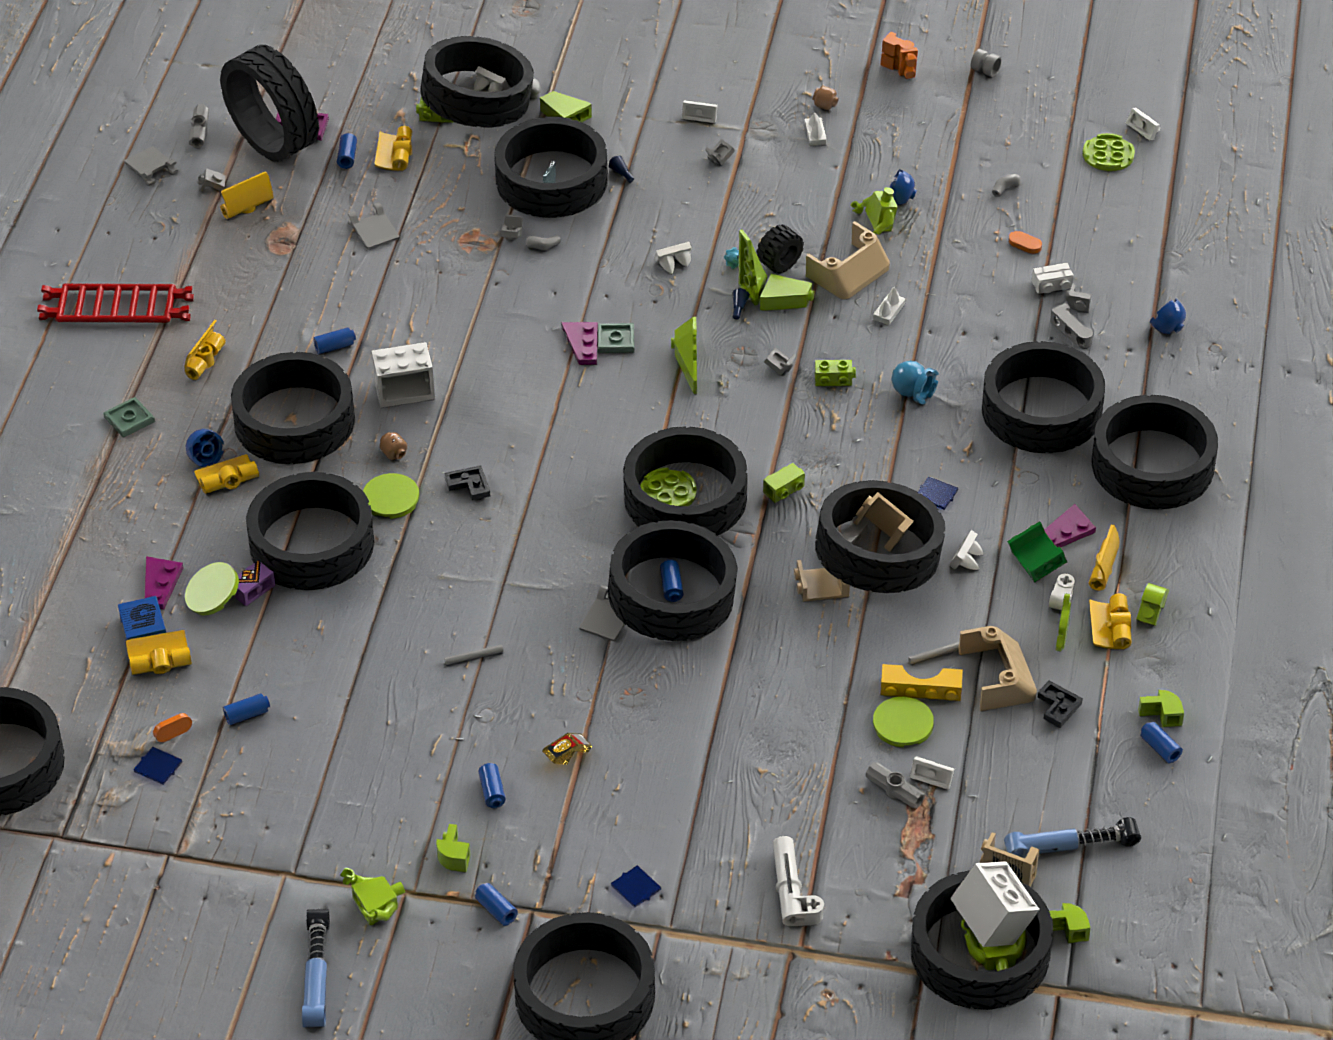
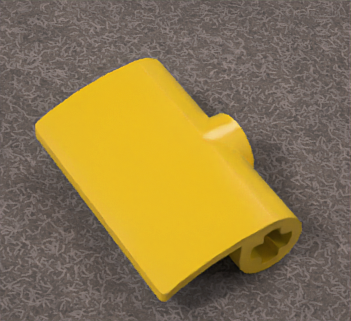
M400 126L397 129V135L379 132L375 157L376 167L393 171H402L408 167L409 156L412 155V129L410 127Z
M266 171L222 190L221 194L224 204L220 205L223 216L229 219L242 212L246 214L252 213L256 206L273 199V190L268 173Z
M217 320L213 321L186 357L184 365L185 374L190 379L198 380L206 368L212 367L214 365L213 355H217L226 343L225 338L221 334L213 332Z
M247 454L194 471L198 483L205 494L225 487L235 489L241 482L259 477L255 461H250Z
M1111 524L1107 537L1102 542L1089 580V586L1097 591L1105 589L1119 549L1120 540L1115 525Z
M1121 593L1114 594L1110 597L1109 603H1101L1090 599L1093 645L1109 649H1126L1132 644L1131 614L1128 611L1127 596Z
M185 630L126 640L132 675L147 672L164 674L169 672L171 668L192 664Z

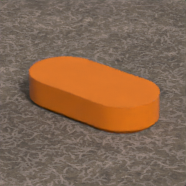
M1014 231L1009 234V244L1013 247L1031 254L1039 253L1042 249V241L1021 231Z
M180 713L157 724L153 730V736L159 742H166L187 732L192 726V720L187 714Z

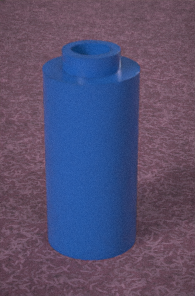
M345 133L340 137L337 164L344 169L351 168L354 165L357 138L353 134Z
M349 327L313 337L318 355L353 345L354 340H356L354 331L350 330Z
M674 560L664 561L660 565L664 598L667 601L676 602L682 599L684 595L679 564Z
M260 693L223 706V712L230 726L267 713L270 703L268 697Z
M1155 722L1146 723L1141 728L1140 736L1167 763H1173L1181 756L1183 749Z
M493 763L484 764L479 768L478 773L485 803L490 808H499L506 801L499 768Z
M490 883L481 884L476 889L475 899L503 926L511 924L516 919L518 910Z

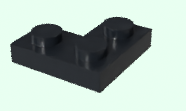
M481 465L444 473L449 491L468 487L472 500L490 497V490Z
M1050 680L1039 690L1037 698L1051 705L1044 713L1043 719L1059 728L1065 724L1081 706L1083 698Z

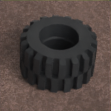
M779 224L776 227H772L761 238L756 253L761 263L774 273L780 274L791 269L797 263L803 252L804 242L802 237L788 226Z

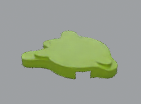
M1065 593L1063 599L1059 636H1057L1056 651L1059 652L1065 647L1070 621L1071 602H1069V593Z

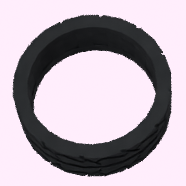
M478 36L451 37V39H444L435 43L425 54L420 94L424 103L433 112L452 122L481 128L504 126L505 124L508 125L516 122L526 113L529 106L534 71L531 62L521 52L505 43ZM478 67H481L505 78L511 88L497 92L474 91L457 86L442 75L458 71L475 72Z
M257 45L224 63L220 74V85L225 105L237 129L255 151L271 161L279 162L315 142L319 132V119L314 100L300 73L282 53L268 45ZM256 80L272 99L283 127L266 106Z
M563 117L536 118L514 126L500 138L495 147V176L500 197L515 210L542 218L565 217L588 209L598 202L608 185L607 149H605L607 146L604 139L589 125ZM548 151L571 153L591 164L590 169L582 175L557 183L531 181L519 176L511 169L525 157Z
M1034 341L1011 346L1012 348H1007L994 357L984 375L982 415L990 431L1001 441L1028 452L1056 453L1080 446L1094 435L1098 419H1101L1103 413L1105 379L1098 365L1085 353L1056 342ZM1048 377L1074 386L1085 396L1088 402L1079 410L1068 415L1038 417L1012 408L1001 398L999 392L1008 384L1019 379Z
M307 352L279 353L251 364L239 375L231 392L235 434L239 442L243 443L242 446L249 453L258 458H264L263 460L279 464L308 463L335 452L347 441L355 423L352 386L347 373H344L343 371L345 370L336 362ZM304 387L316 389L328 394L338 402L335 409L328 416L318 422L298 428L271 427L260 423L249 414L251 408L260 399L270 393L287 388Z
M1164 395L1133 396L1121 400L1122 402H1117L1105 410L1095 427L1092 470L1095 479L1110 495L1126 504L1129 503L1132 506L1144 509H1170L1189 504V501L1196 500L1208 489L1207 486L1211 484L1215 471L1218 435L1213 423L1203 412L1185 401ZM1149 430L1160 431L1175 435L1186 441L1195 449L1200 459L1192 466L1181 471L1151 473L1135 469L1123 463L1113 454L1109 445L1128 433Z
M671 427L660 430L657 433L654 432L634 445L626 457L623 468L625 509L638 527L652 522L658 523V521L673 520L704 527L719 536L732 528L745 511L748 481L746 459L730 439L705 428ZM691 462L714 468L728 478L732 485L723 495L711 502L697 506L682 507L657 501L644 492L639 484L648 473L662 466Z
M324 472L293 474L269 484L255 496L246 515L250 555L253 556V563L259 561L273 571L275 584L290 589L295 588L296 590L329 588L352 578L354 574L356 575L366 566L373 553L375 544L371 505L368 504L369 500L366 494L348 479ZM307 508H325L338 511L351 518L357 524L356 530L347 540L330 550L319 553L299 554L287 552L273 546L264 538L270 526L282 516Z
M878 480L853 482L834 490L824 500L816 532L815 552L818 559L822 561L821 564L830 574L854 588L877 593L905 592L923 585L936 573L945 533H943L945 532V521L941 512L939 513V509L931 500L907 486ZM878 492L914 521L908 530L913 532L922 541L924 546L904 554H879L853 545L836 528L841 524L852 521L853 517L857 516L856 513L863 506L862 504L869 496L873 498Z
M673 520L658 521V523H648L631 530L629 534H626L617 542L610 561L608 597L616 616L625 625H628L629 628L653 639L686 641L687 639H696L716 630V627L719 628L727 620L734 603L738 567L734 554L728 544L719 536L717 537L715 533L692 523L688 524L687 522ZM660 557H675L692 561L704 567L716 578L720 587L707 598L697 602L667 604L649 599L637 592L628 583L625 575L633 567L644 561Z
M0 687V724H16L27 727L40 734L46 741L41 752L29 765L14 774L0 778V816L1 814L8 815L22 811L49 794L57 784L56 781L60 779L65 761L58 721L50 706L35 694L9 687Z
M970 870L942 878L929 887V891L924 892L917 902L914 911L911 959L919 978L927 988L936 995H939L940 998L954 1005L966 1008L992 1010L1006 1007V1005H1013L1027 998L1044 980L1049 967L1048 963L1050 961L1053 940V920L1045 902L1036 891L1020 881L1040 909L1026 927L1034 939L1036 947L1026 959L1011 968L996 972L967 970L943 958L935 950L928 938L927 933L938 920L953 911H957L950 898Z
M592 912L559 916L545 922L531 932L518 949L513 965L515 1004L518 1008L517 1012L521 1023L529 1033H533V1037L537 1040H630L636 1036L649 1020L655 1003L654 958L651 957L650 947L641 934L635 932L636 929L622 920ZM575 950H595L614 955L627 963L639 979L636 990L619 1007L603 1014L581 1017L565 1015L552 1010L533 994L530 984L538 970L548 961L563 953Z

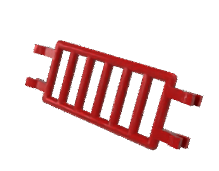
M65 283L62 285V288H52L48 285H42L43 301L59 298L58 307L38 305L37 312H43L39 313V320L55 318L57 322L168 323L171 318L190 321L189 305L173 308L174 299L193 301L194 294H188L192 293L193 286L176 288L174 284ZM68 291H79L74 315H64ZM86 291H97L92 315H82ZM104 291H114L110 315H99ZM122 291H132L128 315H117ZM140 291H150L146 315H135ZM157 291H168L164 316H153Z

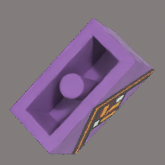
M259 561L248 566L238 574L239 585L233 597L245 606L249 605L275 586L274 572Z

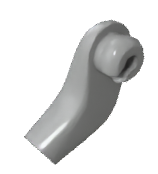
M533 78L530 97L538 98L540 84L537 79Z
M1011 174L998 179L992 194L1000 196L1006 188L1020 186V176Z
M558 235L550 238L529 236L526 239V246L528 248L549 250L559 244L561 240Z

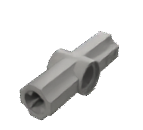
M198 104L194 107L193 117L191 118L189 145L194 148H201L204 145L205 136L208 133L209 107H206L204 104Z
M873 762L869 766L866 777L885 789L886 795L889 798L900 799L913 809L921 806L925 799V794L906 782L902 773L891 772L877 762Z

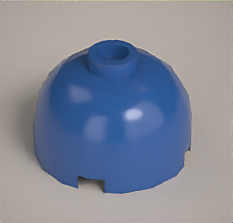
M899 169L894 176L897 179L891 182L889 188L894 190L893 198L896 204L903 205L909 199L913 200L917 190L914 189V178L909 173Z
M1175 298L1174 302L1173 300L1169 301L1157 312L1158 317L1156 319L1152 317L1150 320V324L1163 334H1169L1173 331L1178 333L1184 327L1182 323L1186 319V311L1179 300Z
M196 430L190 434L186 441V454L192 462L200 467L216 464L223 455L224 441L219 434L212 430Z

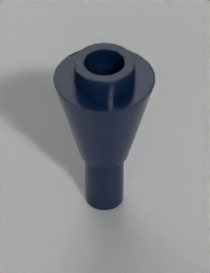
M622 156L612 157L608 167L624 176L629 183L633 182L634 177L629 173Z
M743 288L735 289L732 292L734 306L732 317L736 320L740 318L741 310L750 297L749 292Z

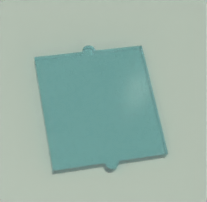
M552 161L549 167H547L543 175V183H555V161Z

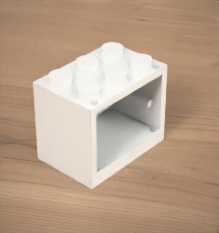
M426 342L371 351L374 383L380 408L435 399L433 367Z
M1007 862L975 863L950 898L983 947L1014 945L1040 910Z

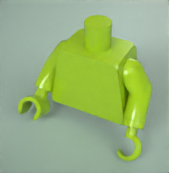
M886 187L883 191L873 192L862 203L857 201L851 203L850 206L855 208L852 211L857 214H861L864 207H866L865 212L873 226V233L880 235L884 231H892L897 212V204L893 198V189Z
M344 868L340 874L341 877H344L342 881L345 885L352 884V898L369 926L380 920L388 921L398 909L397 896L405 893L401 882L390 886L383 876L377 878L362 877L356 875L350 868Z
M965 920L961 921L962 929L967 932L964 935L970 956L983 964L986 970L997 969V971L1016 965V959L1021 957L1026 945V929L1014 945L983 947L970 927L966 928L964 926Z

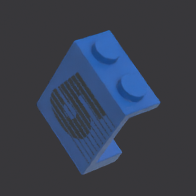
M156 596L118 604L120 620L123 624L127 640L166 633Z

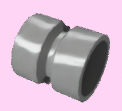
M978 49L972 57L970 66L973 70L983 71L985 75L995 77L1001 67L1002 59L997 55H989L987 51Z

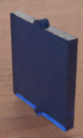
M928 476L923 485H920L917 493L927 497L936 507L945 510L950 501H953L958 487Z
M152 747L145 756L141 757V761L133 770L135 773L164 785L171 775L175 774V770L183 761L176 756Z
M638 865L626 873L623 872L622 876L611 883V886L634 908L644 901L650 900L651 896L661 890V886Z

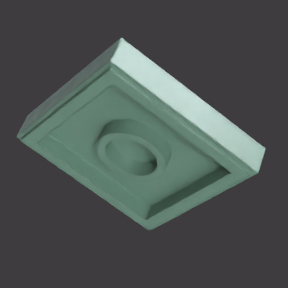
M634 323L598 324V353H635Z
M136 397L103 412L104 418L123 438L155 422L154 416Z

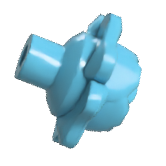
M736 247L726 250L727 255H724L726 266H731L732 269H735L739 266V250Z

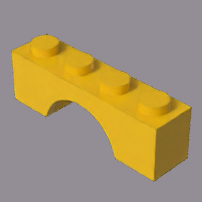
M882 664L880 695L961 701L963 670L942 668L940 673L932 678L919 679L909 675L903 665Z

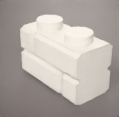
M1068 263L1033 268L1032 283L1038 294L1067 290L1073 284L1074 277Z

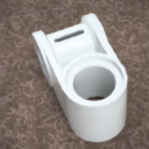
M1069 574L1058 576L1048 607L1062 610L1065 593L1070 594L1069 602H1071L1075 582L1073 576Z

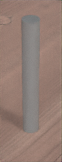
M959 642L908 657L909 663L915 664L959 650Z
M502 645L445 657L444 661L445 665L502 653L504 649Z

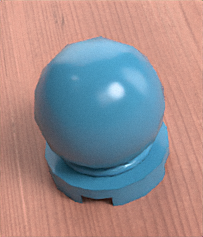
M909 360L895 367L892 372L891 381L894 389L899 394L913 397L915 402L925 404V399L927 397L931 398L936 390L938 381L935 378L939 373L932 368L925 370L920 363Z

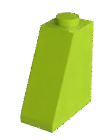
M555 91L540 97V111L547 117H563L584 122L592 117V107L589 102Z
M771 274L760 296V310L807 308L809 301H812L814 298L812 283Z

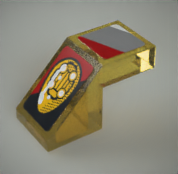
M566 733L546 746L542 752L554 764H568L575 752H589L592 745L580 733Z

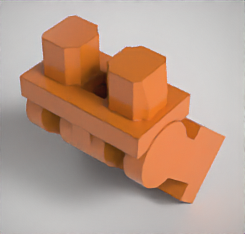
M891 31L882 41L883 53L881 54L880 66L891 70L897 69L899 76L904 75L906 79L915 78L917 47H914L912 41L896 37V33Z

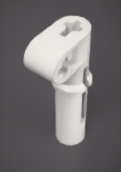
M788 836L778 837L773 840L777 874L775 887L779 893L783 924L786 926L819 924L823 920L824 902L818 896H800L802 884L798 880L793 839ZM785 865H787L790 893H788Z

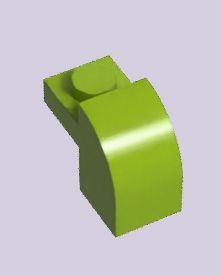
M1148 583L1141 599L1142 602L1136 620L1156 626L1161 608L1164 609L1169 589Z
M1158 690V696L1140 697L1139 716L1159 715L1162 727L1183 725L1184 709L1180 698L1176 694L1167 690Z
M449 824L447 832L443 833L442 840H436L438 861L446 869L467 872L471 856L470 843L457 842V825Z
M1062 903L1060 911H1049L1053 920V931L1064 930L1068 943L1089 941L1091 927L1083 909L1074 904Z

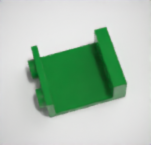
M1040 521L1007 541L1011 552L1034 582L1067 563L1063 550L1055 546L1045 533Z

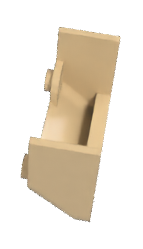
M855 221L852 223L851 244L859 250L844 261L829 257L821 262L809 253L806 255V277L840 299L851 298L886 273L890 266V261L877 235Z
M995 626L960 631L959 655L998 649L1006 669L999 674L1000 684L981 687L980 711L1030 703L1035 700L1037 689L1019 643Z

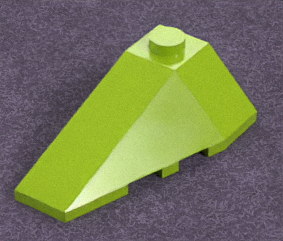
M741 229L739 230L738 284L749 292V299L752 303L758 305L766 285L767 274L763 270L751 240Z
M692 317L675 329V338H671V349H675V358L693 394H697L696 317Z

